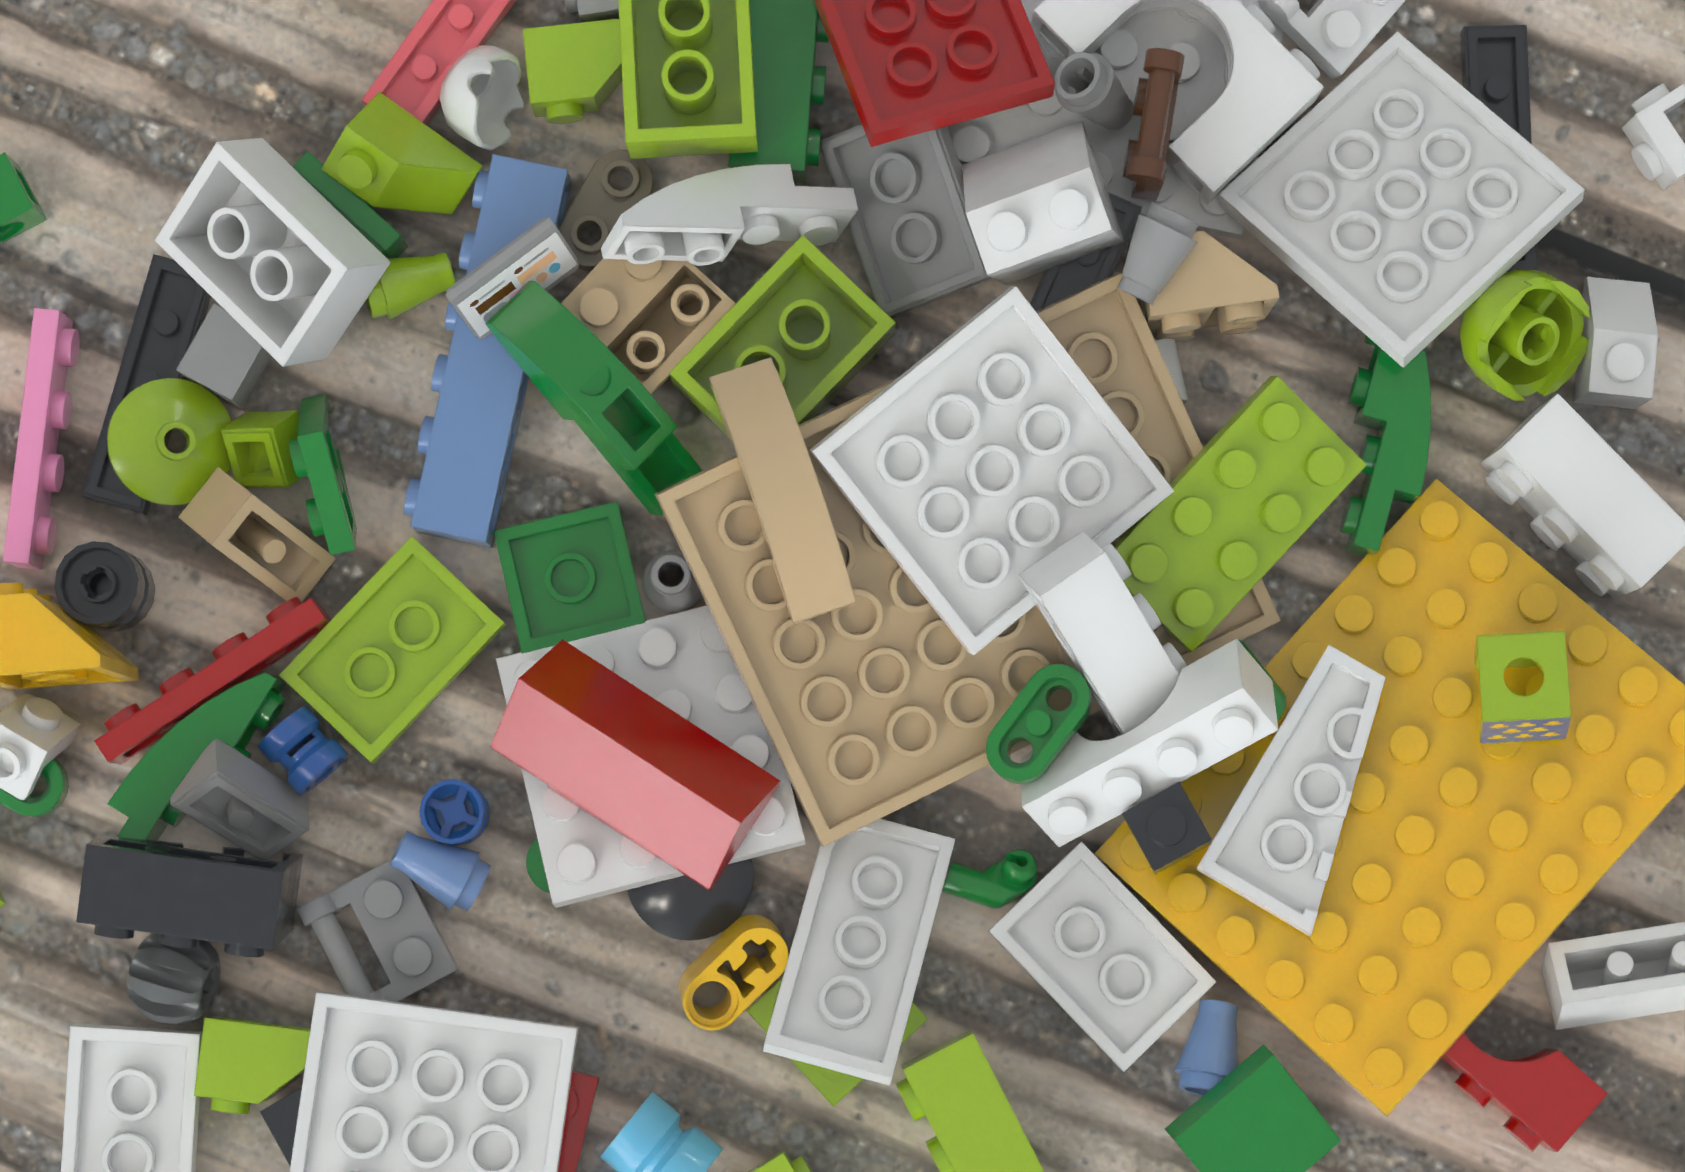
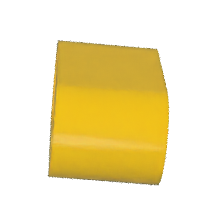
M756 914L740 917L684 970L679 980L678 992L685 1014L695 1026L710 1031L727 1027L784 972L788 961V949L779 929L770 919ZM752 939L758 945L765 943L769 953L762 959L754 954L747 956L743 946ZM726 960L730 962L734 971L739 969L743 978L741 983H736L730 969L723 964ZM715 981L727 987L724 999L714 1007H700L692 1001L695 990L705 982Z

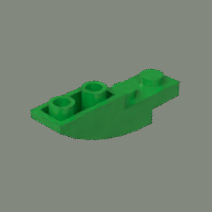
M529 281L485 323L562 419L576 422L650 514L659 516L664 514L655 493L703 471L673 434L678 426L656 399L605 344L537 282Z
M1366 335L1364 343L1373 345L1374 349L1368 369L1358 367L1348 404L1358 406L1354 424L1378 431L1376 437L1367 434L1363 441L1359 457L1367 464L1361 471V473L1366 474L1360 498L1350 495L1340 526V532L1349 534L1345 551L1362 556L1367 554L1374 555L1379 551L1392 500L1411 504L1420 497L1428 462L1431 432V390L1425 350L1423 349L1403 368Z
M268 673L261 674L235 685L209 700L177 723L144 755L107 803L129 817L117 837L158 841L168 824L174 828L177 827L186 814L171 805L170 797L205 748L215 739H220L251 759L252 754L245 749L258 728L265 732L268 731L280 715L286 703V699L280 696V693L287 683Z

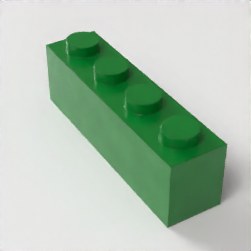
M750 0L758 152L730 153L728 167L790 164L794 183L805 184L806 167L819 166L821 128H810L811 105L824 104L826 66H815L816 43H829V38L814 0Z

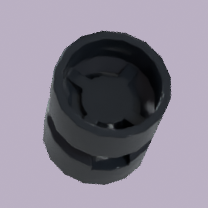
M92 541L76 546L64 556L56 570L54 588L59 604L69 616L99 630L119 632L133 628L147 616L154 603L155 584L151 571L141 559L111 543Z

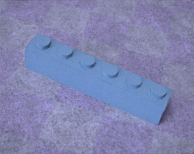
M493 154L489 172L481 170L476 178L472 206L481 210L476 232H465L459 255V268L467 270L466 275L544 217L546 219L549 217L559 230L565 217L572 186L568 169ZM449 302L445 329L453 331L449 354H439L435 363L431 390L440 393L435 417L426 415L422 422L418 440V453L426 454L421 479L412 477L409 482L404 503V515L412 516L410 526L417 533L492 548L495 537L494 530H496L529 377L493 333L481 340L476 338Z

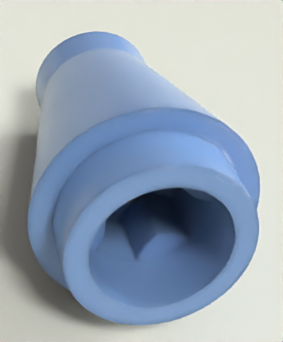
M406 831L389 864L402 871L449 910L456 905L466 911L471 908L476 900L491 865L478 859L479 852L419 837L409 831Z
M1200 1000L1198 1014L1175 1068V1072L1180 1074L1179 1089L1203 1096L1238 1066L1236 1030L1238 1006L1219 1000Z

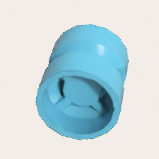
M652 1092L600 1158L617 1172H706L723 1148L696 1126L684 1131L680 1129V1114L655 1092Z

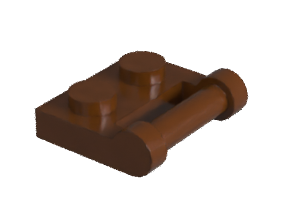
M1163 48L1146 50L1143 70L1149 74L1148 79L1139 77L1133 108V116L1142 117L1138 141L1130 139L1128 141L1122 177L1133 181L1131 198L1156 202L1164 184L1178 84L1182 76L1185 58L1182 53Z

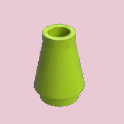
M446 252L430 256L387 258L391 263L365 303L372 319L386 315L390 321L445 292L455 284L454 274Z

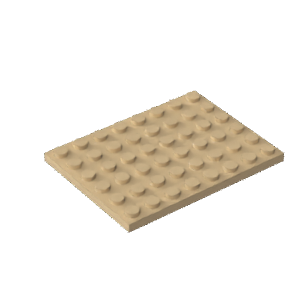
M1117 272L1036 311L1168 484H1170L1203 447L1136 297L1117 288L1123 277L1122 272ZM896 379L798 425L807 450H810ZM809 451L808 453L837 536L856 603L793 624L772 565L773 558L738 456L735 455L655 493V496L818 842L823 847L990 765L986 755L988 736L1030 678L1041 668L1052 664L1068 665L1076 669L1037 605L1027 611L975 655L969 654ZM1119 537L1116 538L1111 544L1113 545L1119 539ZM1261 578L1193 653L1186 651L1162 626H1159L1153 632L1162 646L1170 642L1188 666L1235 639L1243 640L1281 620ZM1065 689L1053 692L1049 698L1050 708L1055 711H1062L1068 708L1072 700L1071 693ZM1093 696L1089 715L1101 710ZM1027 741L1017 742L1011 748L1010 754L1031 743Z

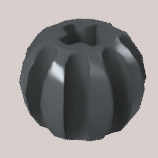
M151 933L139 945L130 964L127 979L130 1001L142 1015L157 1023L182 1025L199 1019L211 1005L218 989L221 973L218 952L209 941L199 940V946L196 948H178L159 943L160 934Z

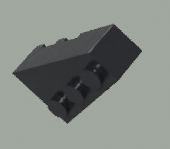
M100 835L86 844L76 922L95 925L94 934L108 938L130 939L134 937V931L160 934L159 943L171 947L196 948L199 946V940L225 943L224 952L231 955L262 957L264 949L274 950L293 930L303 854L283 852L282 862L244 857L245 850L242 848L223 847L222 853L183 848V843Z

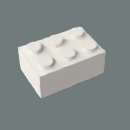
M263 138L216 142L155 239L282 367L327 359L391 263Z
M1556 394L1533 411L1480 463L1489 473L1485 477V481L1492 491L1509 505H1513L1517 501L1534 518L1530 523L1534 533L1551 549L1557 551L1562 547L1579 564L1575 572L1580 580L1599 596H1603L1607 592L1613 599H1616L1642 588L1685 546V521L1559 394Z

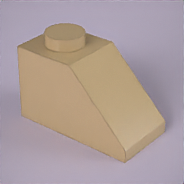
M219 467L179 515L183 522L207 542L286 601L298 597L302 602L336 560L329 552Z

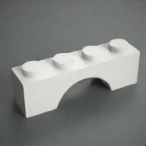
M1238 639L1231 641L1182 668L1176 685L1165 702L1152 716L1131 731L1103 741L1088 740L1076 732L1041 778L1031 783L1021 784L1023 809L1054 843L1061 847L1178 782L1186 780L1277 731L1278 722L1273 681ZM1033 751L1020 757L1021 763L1028 761Z

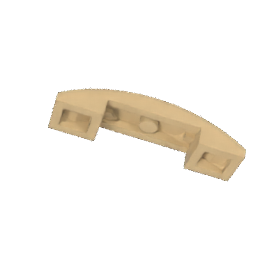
M771 357L709 377V382L729 440H732L764 531L773 558L772 565L792 623L796 624L855 604L856 601L823 493L797 420Z

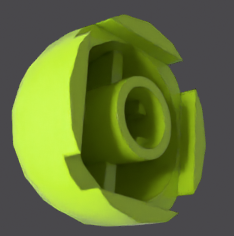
M1537 270L1508 271L1498 278L1462 313L1459 337L1464 360L1482 383L1514 401H1526L1522 396H1529L1536 392L1542 396H1547L1557 391L1574 375L1587 352L1589 339L1583 336L1582 332L1584 327L1583 316L1590 319L1589 307L1579 290L1547 273Z

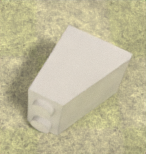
M1083 121L962 165L965 213L987 275L1004 285L1125 242Z

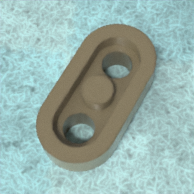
M628 150L610 151L595 162L560 225L559 232L577 257L579 269L592 271L603 259L601 247L620 215L643 198L653 194L654 183L648 164L643 158L630 159ZM618 171H626L633 177L631 185L622 191L615 190L609 185L610 177ZM593 225L601 229L602 236L599 242L594 245H584L579 241V233L586 226Z

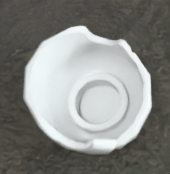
M481 45L468 50L456 60L441 85L440 102L447 124L457 134L478 147L490 151L506 144L512 138V133L505 124L506 117L511 111L522 109L525 106V101L518 86L522 74L519 58L502 48Z

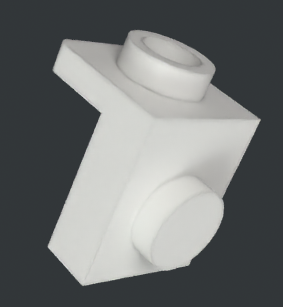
M1663 83L1643 95L1632 104L1637 114L1622 127V130L1634 146L1631 149V155L1637 168L1649 181L1656 179L1663 191L1685 177V143L1666 116L1685 102V83L1671 92Z
M25 692L0 712V788L20 800L27 798L32 793L43 767L72 744L81 724L63 714L62 710L52 701L35 697L28 692Z

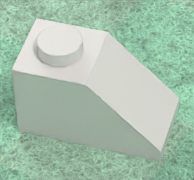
M1586 277L1584 279L1583 299L1589 307L1590 319L1583 316L1584 327L1582 335L1588 338L1589 342L1587 352L1576 370L1573 403L1637 409L1653 399L1658 331L1650 283Z

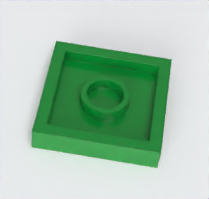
M618 501L494 530L522 654L555 646L562 639L566 642H571L646 623Z
M1264 1045L1258 1048L1165 1128L1166 1132L1199 1172H1305L1341 1141L1275 1055Z

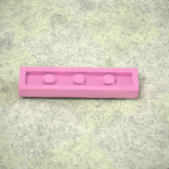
M34 308L3 555L4 562L18 568L42 570L44 555H52L56 543V519L49 517L52 492L58 493L61 490L64 478L63 455L57 454L59 431L60 429L66 430L68 428L72 413L71 393L64 391L67 367H75L80 346L78 330L72 329L73 321L60 310Z

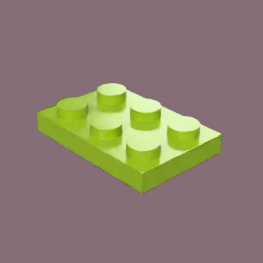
M411 536L290 662L279 676L366 759L375 764L499 634L506 624L420 542Z

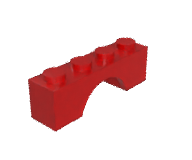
M1463 1033L1442 1056L1446 1062L1461 1074L1454 1084L1482 1108H1485L1492 1101L1510 1117L1503 1127L1532 1152L1540 1144L1543 1148L1557 1153L1608 1095L1597 1083L1556 1049L1545 1048L1528 1057L1502 1060L1480 1050Z

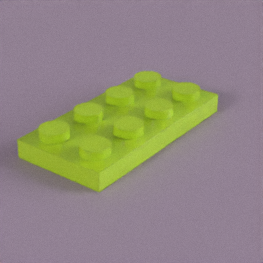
M1270 376L1169 484L1174 492L1127 529L1113 544L1131 572V576L1123 582L1132 597L1138 593L1144 596L1158 616L1161 626L1186 651L1193 653L1367 464L1278 376Z

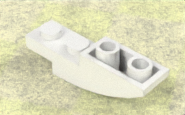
M790 164L742 166L696 175L671 184L643 198L622 213L601 247L603 259L628 260L633 264H649L657 260L688 261L693 265L704 266L723 262L737 240H743L745 243L760 245L771 241H797L804 235L814 246L825 245L830 242H836L858 211L854 189L795 186Z

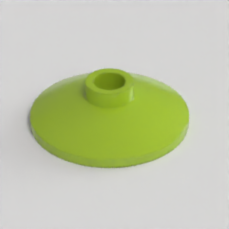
M177 378L150 381L131 391L119 403L111 417L107 432V450L110 463L120 481L140 498L161 505L190 503L218 467L225 473H228L231 467L221 429L232 422L220 400L199 384ZM171 429L180 430L186 437V446L178 454L170 452L164 443L165 435Z

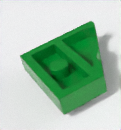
M324 393L301 399L297 439L289 440V449L297 477L308 476L314 498L306 499L307 515L313 535L315 537L325 535L330 555L356 549L357 526L340 451L334 447L328 426V414L331 413L327 394Z

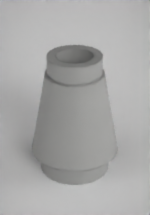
M1075 53L1067 57L1057 68L1054 77L1056 97L1063 108L1091 120L1108 130L1121 129L1131 120L1134 108L1133 103L1125 92L1110 62L1104 56L1096 53Z
M1152 202L1145 216L1138 215L1122 272L1123 277L1117 288L1153 305L1158 293H1161L1198 243L1192 238L1199 224Z
M681 550L661 552L651 559L646 566L643 574L644 592L648 600L658 609L670 613H679L689 610L702 598L701 591ZM670 565L680 567L684 574L682 582L675 587H667L660 582V574L667 573Z

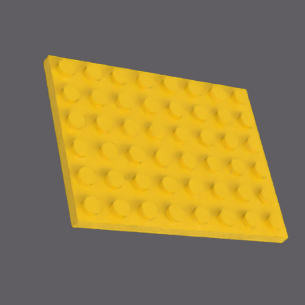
M1438 479L1434 480L1383 536L1379 551L1374 555L1367 554L1265 666V669L1281 687L1286 696V705L1278 722V730L1328 645L1386 677L1311 936L1309 937L1196 870L1209 846L1155 875L1127 823L1124 821L1095 852V856L1386 1117L1395 1110L1685 787V685ZM1565 631L1571 721L1566 738L1558 740L1480 743L1479 732L1482 716L1479 669H1475L1474 659L1477 636ZM1539 666L1506 668L1504 671L1505 685L1516 695H1532L1543 684L1544 676ZM1277 731L1180 782L1212 841Z

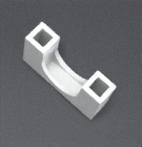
M1044 0L1034 9L1031 26L1064 60L1070 55L1079 52L1093 53L1128 20L1142 13L1155 10H1173L1188 14L1206 25L1216 36L1223 49L1227 63L1225 90L1216 102L1168 147L1166 157L1167 164L1207 205L1317 100L1324 87L1317 80L1320 77V72L1315 64L1296 48L1289 52L1272 35L1275 32V27L1271 20L1261 9L1251 3L1245 7L1239 0Z

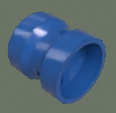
M307 706L299 708L285 718L258 745L260 751L270 762L280 763L288 772L287 782L300 796L306 794L325 780L349 755L337 740L327 739L319 730V719Z
M454 779L440 781L429 788L422 798L419 810L421 824L426 832L439 842L453 845L469 844L479 838L487 828L490 818L489 803L482 791L472 784Z

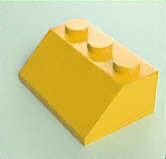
M0 583V687L10 690L139 681V669L91 626L69 616L61 605L52 602V595H38L37 589H23V583Z

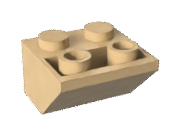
M1197 231L1192 239L1198 243L1161 293H1158L1153 305L1136 298L1152 335H1156L1157 340L1174 339L1175 343L1195 338L1194 330L1219 326L1221 335H1233L1256 330L1258 328L1257 321L1264 320L1280 297L1276 283L1205 231Z
M602 259L561 304L605 344L648 392L653 395L669 378V372L736 303L695 265L690 264L688 261L657 260L649 264H633L623 259Z

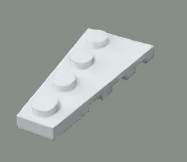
M1328 645L1196 869L1309 937L1314 928L1343 821L1346 817L1360 762L1365 751L1386 678L1331 645Z

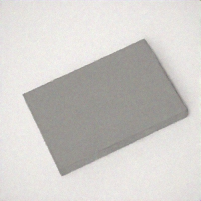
M861 123L820 141L834 186L854 189L858 211L848 226L873 299L890 318L992 278L986 273L965 213L963 170L947 126L870 147Z

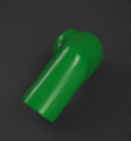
M1022 849L1011 850L1006 854L1005 858L983 872L951 862L942 892L990 908H1001L1032 888L1037 880V862L1030 852Z

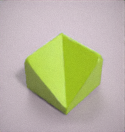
M298 410L246 412L221 429L234 479L245 488L290 487L300 479L295 473L289 449V440L297 439Z

